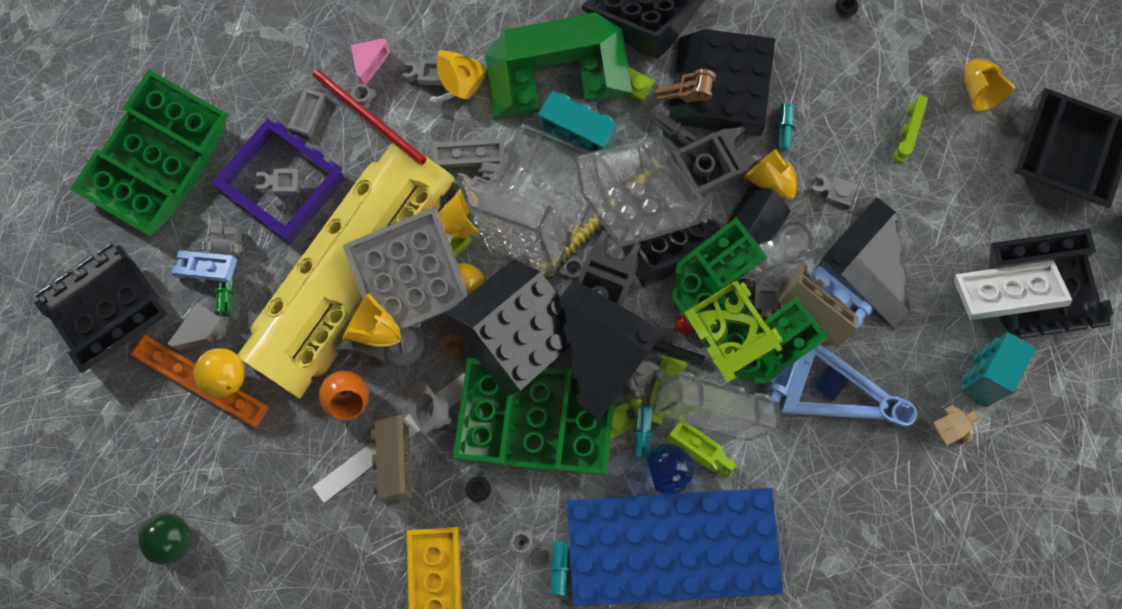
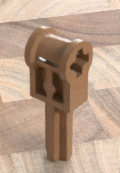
M698 69L694 73L683 75L681 83L662 86L656 89L655 94L660 101L678 97L687 103L699 100L709 101L712 99L711 87L712 83L716 80V74L707 69Z

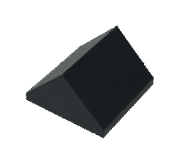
M749 187L728 223L737 217L757 241L758 246L768 251L791 210L774 190Z

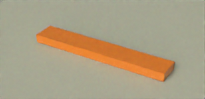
M145 334L130 354L254 428L258 427L270 408L240 389L226 398H214L205 395L195 384L193 374L195 363Z

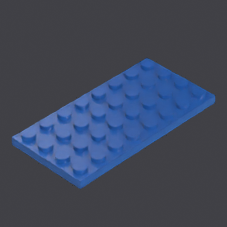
M772 488L567 500L573 606L783 594Z

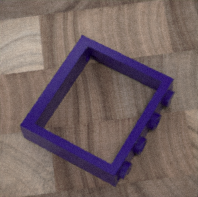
M267 118L211 183L218 192L290 245L345 179L341 173L342 168L333 161L328 163L323 159L324 155L316 148L309 149L305 146L306 142L298 135L291 136L287 133L288 129L278 121L274 123ZM273 134L329 174L285 226L230 185Z

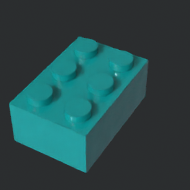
M552 91L538 114L539 132L541 135L601 165L615 143L616 122L606 114L600 115L594 112L588 105L572 101L564 93L558 94Z
M1009 332L1000 338L996 337L991 344L987 343L983 350L979 349L972 360L975 365L972 370H967L961 380V383L964 385L960 392L986 407L1012 394L1037 348Z

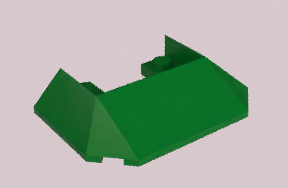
M596 12L506 29L485 54L494 120L540 112L534 69L575 61L580 63L586 103L633 95L622 29Z
M737 217L676 265V280L671 298L687 320L685 311L734 281H738L768 258ZM732 291L719 298L722 310L727 311L725 306L727 298L731 301V305L738 303V299ZM797 296L764 320L770 330L775 328L783 340L780 343L782 350L777 352L774 348L734 372L735 379L766 384L828 339L818 321L813 318ZM710 303L696 313L716 310L714 303ZM727 322L728 334L721 344L735 342L742 345L748 336L750 327ZM715 328L712 333H717L720 329ZM708 341L704 342L707 348L711 347Z

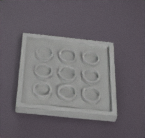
M435 207L343 245L362 298L364 299L369 292L393 317L400 331L448 312L469 295L437 208Z

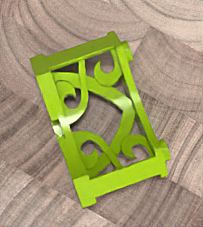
M734 281L684 312L703 343L709 342L711 347L707 348V351L727 383L736 378L734 372L775 348L777 352L781 351L780 343L783 342L778 331L775 328L770 330L750 302L748 297L751 296V293L745 283L739 284L738 281ZM732 290L738 297V303L731 305V301L727 298L725 301L727 311L722 310L719 298ZM710 303H714L716 310L696 313ZM747 308L753 317L744 314ZM727 322L750 327L748 336L742 345L735 342L721 344L728 334ZM715 328L720 329L719 332H717V333H712L713 329H715Z

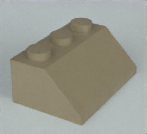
M402 415L375 421V429L371 430L372 444H376V454L372 455L373 470L377 469V480H373L374 495H378V499L381 501L412 499L409 423Z

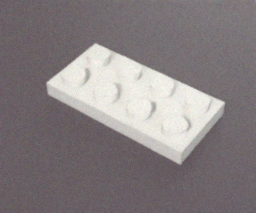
M1054 260L956 274L954 278V283L969 320L1070 306L1072 298Z

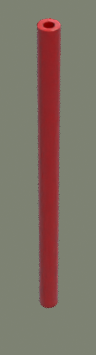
M320 70L314 71L313 77L415 162L419 165L426 163L427 158L334 81Z

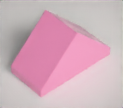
M384 38L351 45L359 82L367 85L391 52L388 42Z

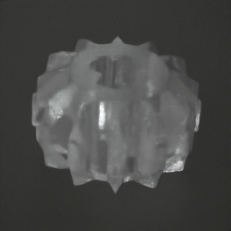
M767 241L758 245L768 258L747 273L749 277L754 278L763 275L783 262V252L775 241Z

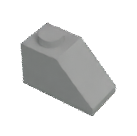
M197 303L170 339L168 345L178 352L213 345L216 340H220L224 336L228 324L222 318Z

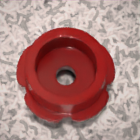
M681 313V318L677 319L679 333L684 332L685 336L695 333L693 327L683 313Z

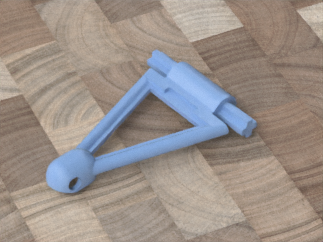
M819 344L765 384L764 390L767 392L759 412L765 417L774 418L781 397H786L781 413L878 419L903 427L910 426L917 418V410L910 401L897 396H890L822 344ZM814 356H817L880 403L879 407L799 402Z

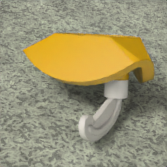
M440 50L437 55V72L442 85L449 93L438 97L433 96L429 101L430 103H438L454 96L469 99L475 94L487 75L486 67L477 60L459 53Z

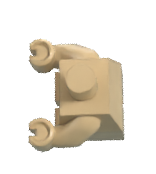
M951 405L945 408L947 416L933 422L945 445H949L959 439H962L965 444L973 440V427L971 424L980 419L975 410L965 415L964 411Z

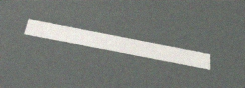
M465 373L437 393L446 398L449 408L462 398ZM409 414L405 419L409 423V436L411 438L420 429ZM371 442L313 486L324 503L372 467V455L376 454V444Z

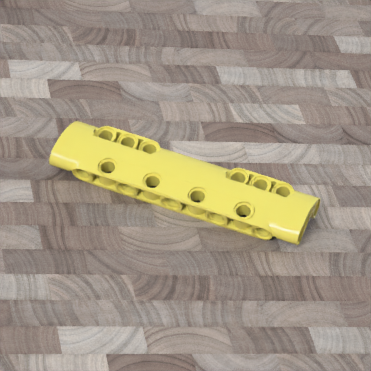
M391 143L378 162H372L368 165L251 327V337L237 354L240 359L292 395L301 399L313 382L312 376L320 377L324 375L339 353L335 352V350L342 342L344 332L363 300L343 245L385 228L416 185V189L390 225L433 207L437 208L438 211L441 208L440 197L443 198L455 180L454 177L429 158H427L424 165H419L394 143ZM331 303H332L333 305L331 306V308L328 310V312L326 313V315L323 317V319L321 320V322L318 324V326L316 327V329L313 331V333L311 334V336L308 338V340L306 341V343L303 345V347L301 348V350L298 352V354L296 355V357L293 359V356L295 355V353L298 351V349L300 348V346L303 344V342L305 341V339L308 337V335L310 334V332L313 330V328L315 327V325L318 323V321L321 319V317L323 316V314L326 312V310L328 309V307H329V306L331 305Z

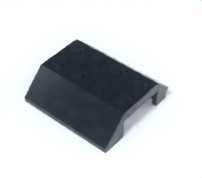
M1090 228L990 244L989 269L1054 260L1072 298L1070 306L999 316L1001 324L1009 333L1017 335L1020 339L1038 337V332L1042 336L1063 333V328L1067 332L1088 329V325L1091 328L1110 326V319L1114 314L1110 300L1100 302L1088 259L1096 253Z
M112 242L96 251L101 258L99 261L93 255H90L75 266L80 272L78 275L70 269L56 278L54 282L59 288L55 289L49 283L35 293L39 300L34 302L42 315L52 321L71 350L68 352V355L82 374L168 315L163 301L135 261L122 246L118 245L115 247Z

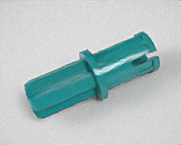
M791 103L780 105L779 123L776 125V128L778 129L777 147L781 151L791 149L792 134L796 128L793 123L795 105Z
M641 405L637 408L636 428L633 429L635 434L633 455L636 457H642V453L644 454L643 457H649L650 436L653 435V430H651L652 407Z
M566 542L553 543L552 567H549V570H551L549 594L566 595L567 571H569V568H567L568 544Z

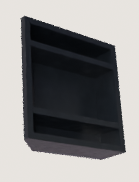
M703 29L680 37L673 84L681 83L683 75L694 73L698 69H707L714 72L716 80L712 83L711 100L687 103L679 97L672 98L668 117L678 124L682 123V126L718 131L744 126L746 129L744 134L761 136L766 122L776 38Z
M1044 88L1033 102L1014 155V173L1110 208L1122 175V116Z
M516 259L511 260L444 314L445 318L506 397L521 391L571 346L566 344L563 328L566 318L564 309L559 307L558 300L560 296L541 271Z

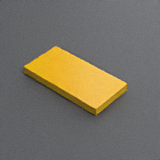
M459 528L406 530L408 609H462Z

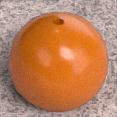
M351 371L332 373L324 379L320 386L319 402L324 412L331 418L337 420L353 419L364 412L368 405L369 388L364 379L357 373Z

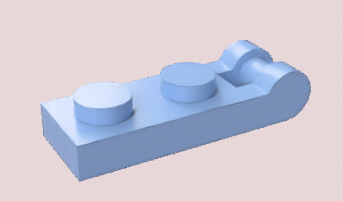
M178 251L176 256L178 261L176 266H173L171 275L181 279L186 277L230 282L237 259L231 255Z
M819 266L811 275L815 281L820 278L825 283L822 288L832 298L837 295L849 308L852 305L857 309L855 312L859 317L857 329L863 323L862 319L874 311L869 303L862 301L822 267Z

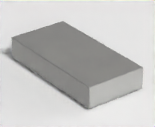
M304 87L288 124V131L311 138L328 98L327 95Z

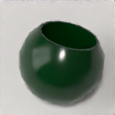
M167 512L155 514L146 520L139 530L138 542L140 549L149 562L159 565L172 564L182 558L190 547V527L179 515Z

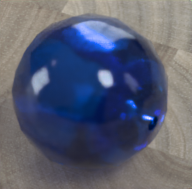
M672 443L660 444L652 448L646 456L652 481L657 492L665 495L677 494L685 490L691 483L694 475L693 460L690 454L681 446Z

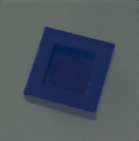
M828 366L814 383L813 387L831 401H834L849 380Z

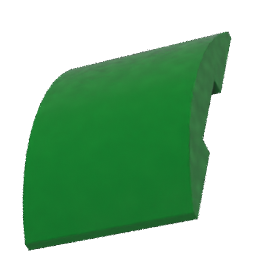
M148 69L123 107L126 114L101 151L97 149L94 151L70 190L151 236L177 211L198 183L217 148L228 114Z
M467 358L453 459L542 472L607 475L615 400L600 420L590 415L578 406L576 395L580 394L577 379H573L571 368H567V370L545 368L521 391L506 397L477 359Z

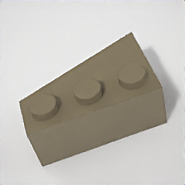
M802 262L783 281L778 303L783 307L797 296L828 336V339L824 342L838 348L857 330L859 317L837 295L832 298L822 288L825 283L820 278L815 281L805 271L808 266Z

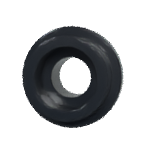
M837 0L835 11L843 18L853 17L858 11L857 0Z
M476 476L467 482L465 492L471 501L483 502L491 494V485L484 477ZM481 485L483 487V492L481 494H475V486Z

